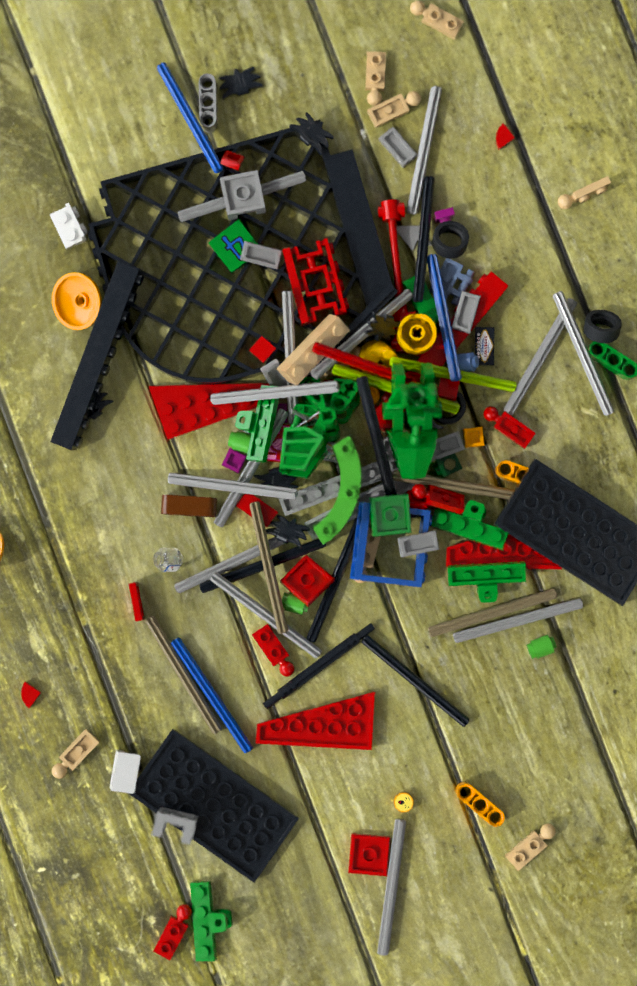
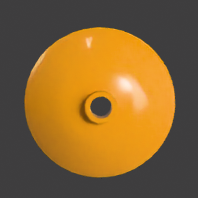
M79 272L65 274L57 281L52 292V306L56 317L64 326L73 330H83L95 323L102 305L98 286L86 274Z

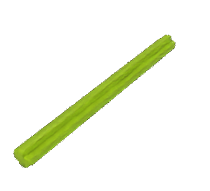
M391 357L389 366L392 367V364L403 363L404 370L421 373V363L423 362ZM433 365L434 376L450 379L447 367ZM461 371L462 379L459 380L465 383L514 392L517 383L514 381Z
M337 363L332 368L334 375L354 381L358 377L367 376L369 386L392 393L391 381ZM439 397V401L442 403V410L453 414L458 413L460 408L458 403Z

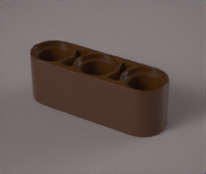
M162 495L161 514L216 517L217 498Z

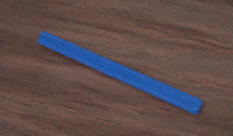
M164 62L157 66L158 72L214 173L221 172L223 165L220 164L221 162L167 64Z
M430 254L427 256V265L450 380L455 382L461 380L462 376L438 257L436 254Z
M180 638L173 640L171 645L244 753L251 751L253 746Z

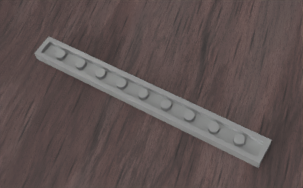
M458 431L437 439L431 462L465 449ZM393 456L388 457L391 472L398 470ZM377 462L360 468V488L382 480ZM339 475L299 490L296 500L279 498L285 516L338 497L341 476Z

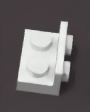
M69 203L65 204L66 207L50 214L67 250L87 241L85 236L87 230L84 224H79L77 220L80 215L76 207H71Z

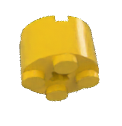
M410 314L401 321L397 331L399 346L411 355L416 356L426 353L433 346L436 339L435 323L425 314ZM413 331H414V332H418V331H419V332H420V338H419V337H413V334H414Z
M372 340L362 346L358 357L390 367L391 357L398 356L388 344L380 340ZM359 369L361 372H364V373H367V374H370V375H373V376H376V377H379V378H382V379H385V380H388V381L391 380V379H388V378H385V377L376 375V374H374V373H371V372H368V371Z

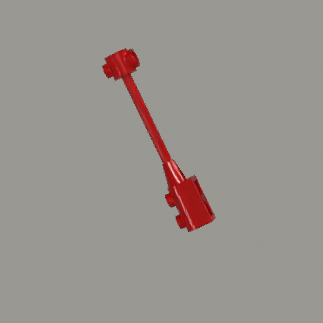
M391 199L382 201L381 206L377 207L378 218H382L383 222L389 223L394 283L398 291L395 295L396 298L403 292L396 222L400 221L401 218H405L404 202ZM405 304L392 316H394L395 321H402L406 316L415 314V311L408 312L407 304ZM413 331V337H418L417 332ZM395 334L394 338H391L393 340L390 342L391 348L395 349L396 353H406L399 346L397 334Z

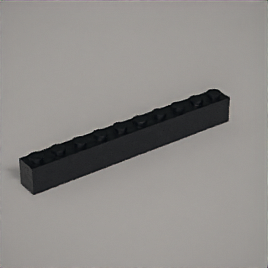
M117 262L50 442L69 450H77L82 445L83 432L89 426L90 413L96 408V397L103 389L102 381L104 376H107L109 373L110 360L114 358L117 352L116 344L123 336L124 330L122 328L124 323L129 320V310L131 304H134L137 299L136 291L138 286H141L143 283L144 271L122 262Z

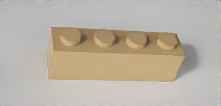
M329 314L276 369L289 383L298 385L325 357L312 351L314 343L318 342L334 348L350 329L338 316Z

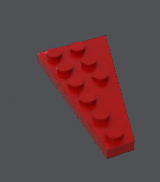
M269 384L149 386L167 439L171 440L235 417L240 411H251L257 408L258 400L213 405L210 400L211 394L260 389L261 385L269 386Z
M508 535L503 551L472 540L446 548V567L448 565L525 561L526 569L562 570L561 567L511 535Z
M375 691L257 723L256 744L372 750Z

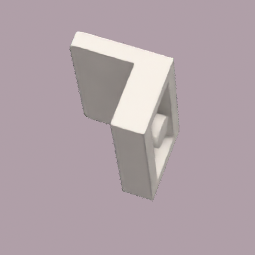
M116 750L109 787L111 791L131 794L135 792L140 763L139 754Z

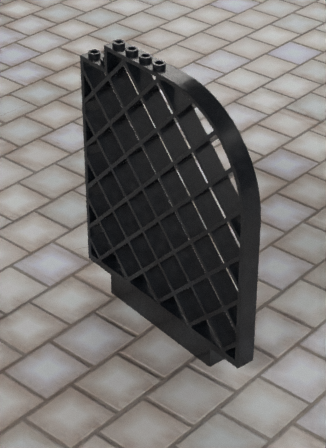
M291 128L214 149L218 158L223 157L228 150L239 154V152L248 149L266 157L258 172L260 182L273 161L293 173L303 171L306 180L324 189L313 212L289 199L296 187L294 185L288 187L284 195L277 192L266 194L279 202L268 224L244 213L237 215V219L231 220L228 227L241 218L263 230L257 242L259 245H263L270 234L292 246V248L297 246L299 251L306 254L314 252V250L301 243L315 221L338 234L333 242L334 252L342 237L345 236L355 273L338 264L340 273L351 278L342 295L343 298L348 296L353 285L358 281L365 307H367L388 285H392L353 149L330 155L329 148L327 149L320 144L322 160L329 183L305 170L316 151L313 146L310 147L300 167L276 155L284 139L294 136L300 138L299 133ZM275 142L271 151L262 147V145ZM199 153L100 181L102 188H99L101 198L106 200L107 206H104L106 216L110 218L90 223V230H87L90 242L93 241L95 248L92 249L95 260L99 259L100 266L97 269L100 278L104 277L105 284L102 285L104 293L106 294L110 279L103 257H107L116 263L119 261L140 269L137 266L150 244L173 256L160 279L145 271L143 272L144 278L155 283L156 287L144 308L131 304L130 308L139 312L140 315L129 335L125 327L123 326L122 328L124 330L123 334L130 345L151 366L175 379L202 385L227 384L262 375L263 373L260 368L252 369L236 359L249 336L256 340L261 337L253 329L266 307L283 316V309L272 304L269 300L281 279L290 283L289 275L285 273L287 270L285 262L281 269L258 265L277 275L263 299L240 286L252 263L247 262L243 266L234 283L211 270L218 258L215 252L211 255L206 266L183 255L182 253L195 231L211 240L217 235L199 226L204 215L194 218L193 221L181 222L178 214L170 210L182 187L205 199L203 203L217 199L215 195L221 186V177H226L227 174L230 176L240 174V172L223 165V170L208 193L186 181L195 164L202 162L209 164L204 153ZM184 168L180 177L170 172ZM161 174L176 183L164 205L141 194L149 178ZM139 180L135 189L125 185ZM114 187L131 195L118 218L115 217L108 189ZM330 192L333 194L342 228L318 215ZM137 200L160 211L147 234L125 223ZM284 206L309 218L297 240L273 228ZM166 215L189 227L177 250L154 239ZM113 226L104 244L100 247L96 231ZM121 228L144 240L131 263L109 252ZM327 255L326 257L319 256L314 258L321 262V265L326 264V266H329ZM178 260L202 272L189 295L166 283ZM323 271L316 273L312 282L308 285L309 292L316 291L314 288ZM207 276L231 288L219 311L195 299ZM163 288L186 301L173 325L150 313ZM236 292L260 304L248 328L224 315ZM304 294V296H303V300H304V303H305V304H306V302H307V300H308V299L306 298V294ZM324 294L326 303L336 301ZM336 301L337 308H341L339 302ZM191 304L215 316L202 341L179 329ZM351 308L346 309L347 314L355 319L360 314ZM295 310L294 323L312 332L316 327L311 324L302 326L300 318H298V310ZM146 317L170 329L153 360L133 342ZM220 320L244 332L231 357L207 344ZM284 332L277 344L265 338L276 348L266 364L273 361L278 352L285 355V348L282 347ZM175 333L199 345L183 374L173 372L158 364ZM375 335L366 337L357 346H363L365 343L375 340ZM204 349L228 361L220 378L189 376ZM233 365L246 371L240 374L227 376Z

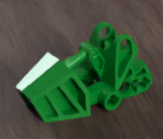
M403 363L392 364V396L388 402L382 403L383 420L392 419V428H385L394 462L401 477L404 479L425 478L436 448L438 431L436 427H432V418L442 417V403L439 401L437 386L434 383L435 374L432 363H421V383L412 382L405 384ZM403 409H406L409 426H413L411 434H408L407 431L403 432Z
M305 377L299 384H303L306 381L318 383L320 378L316 380L313 377ZM334 378V381L339 383L338 392L301 396L306 404H297L294 406V410L307 417H311L319 411V418L312 430L308 427H296L301 424L303 419L297 415L294 416L293 424L290 427L284 428L279 471L283 475L308 479L327 456L328 450L326 446L328 442H336L341 436L338 423H347L361 403L356 381ZM347 412V416L343 419H339L336 414Z

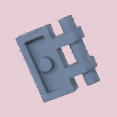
M446 258L440 269L445 297L447 299L449 294L454 296L451 304L458 306L461 292H465L468 285L472 284L475 272L468 269L466 275L460 273L463 265ZM457 279L461 281L458 290L452 288ZM431 286V288H430L429 291H430V293L433 294V290H432V286Z

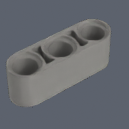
M206 73L199 78V120L203 131L211 133L216 130L218 125L217 86L214 76ZM208 81L213 83L209 88L203 86ZM206 100L213 101L211 106L203 105ZM210 118L213 120V123L205 125L204 121Z

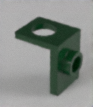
M455 453L436 459L433 466L437 476L441 475L442 478L463 468ZM447 459L455 461L454 469H446L444 463Z

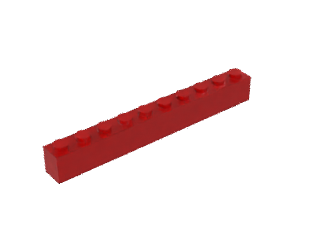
M492 271L488 275L484 274L479 279L478 283L480 285L476 290L472 288L469 291L471 294L481 296L471 332L509 286ZM455 315L452 319H450L451 326L453 324ZM452 329L457 350L469 334ZM437 332L435 342L430 350L418 355V362L432 363V365L443 366L447 362L441 332ZM407 371V374L420 378L421 373ZM385 392L381 400L388 402L392 393ZM381 403L379 406L375 405L380 429L386 434L385 428H392V419L383 420Z

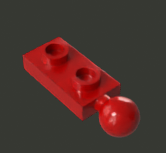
M493 406L485 408L483 416L487 421L496 422L493 427L523 449L527 447L536 434L504 411L500 416L498 410Z
M416 484L412 488L413 497L416 499L426 497V504L458 514H462L464 511L463 494L429 485L426 489L424 485Z
M266 624L252 634L273 667L279 663L280 673L285 677L291 676L295 671V667L291 662L285 660L290 655L270 626Z
M182 904L177 908L178 917L171 916L153 952L171 960L189 925L184 922V920L189 919L192 915V909L189 905Z

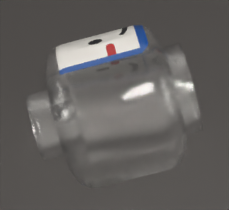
M162 547L154 554L153 562L161 572H176L183 563V556L175 547Z

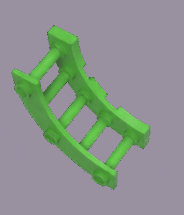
M350 436L333 445L332 449L338 461L341 481L338 498L333 508L320 523L313 527L323 545L338 534L347 523L356 506L360 492V462Z

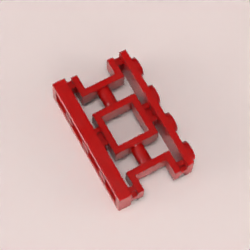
M324 238L322 241H316L318 251L302 255L299 254L297 246L291 249L290 247L282 249L302 326L317 322L315 312L333 308L335 316L346 315V309H349L347 297L343 298L341 292L344 290L342 279L338 280L337 272H340L337 261H333L332 254L335 253L332 242H328L327 238ZM322 247H325L331 269L329 272L326 264L316 267L314 258L323 256ZM292 255L296 256L297 262L307 260L309 269L300 271L301 279L297 277ZM323 271L328 288L309 292L305 276ZM331 284H334L341 307L339 309L337 308L336 301L327 304L324 294L333 292ZM304 291L307 299L317 297L319 306L310 308L311 316L307 315L302 296Z

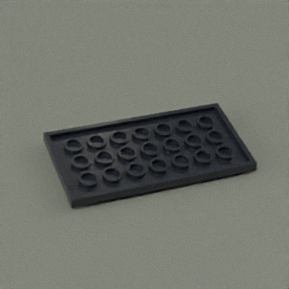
M533 459L494 525L615 603L624 606L637 584V524L539 460Z
M175 729L171 730L137 778L135 792L133 794L128 793L156 814L160 807L197 815L198 821L193 840L253 883L258 879L299 820V817ZM183 826L176 827L177 829L183 832Z

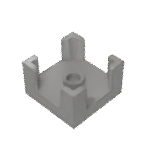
M258 170L220 178L228 220L237 219L239 214L256 211V214L266 213Z
M160 807L156 814L152 836L161 837L167 823L175 827L183 826L181 842L190 845L194 837L198 816Z

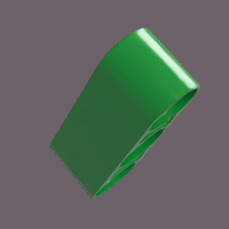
M415 276L402 282L404 289H409L412 293ZM425 283L423 302H414L413 297L410 301L417 314L427 315L433 320L435 326H438L439 320L435 301Z
M595 341L588 346L587 349L592 360L620 378L631 380L637 376V363L613 347ZM599 346L601 354H595L592 347ZM609 356H614L617 359L616 365H612L609 362ZM626 366H630L633 369L632 375L626 374Z

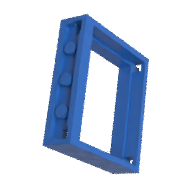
M359 502L350 579L422 587V583L425 582L424 564L428 560L426 552L416 554L414 580L362 575L370 503ZM410 508V514L421 515L419 533L428 532L429 526L432 524L431 511Z

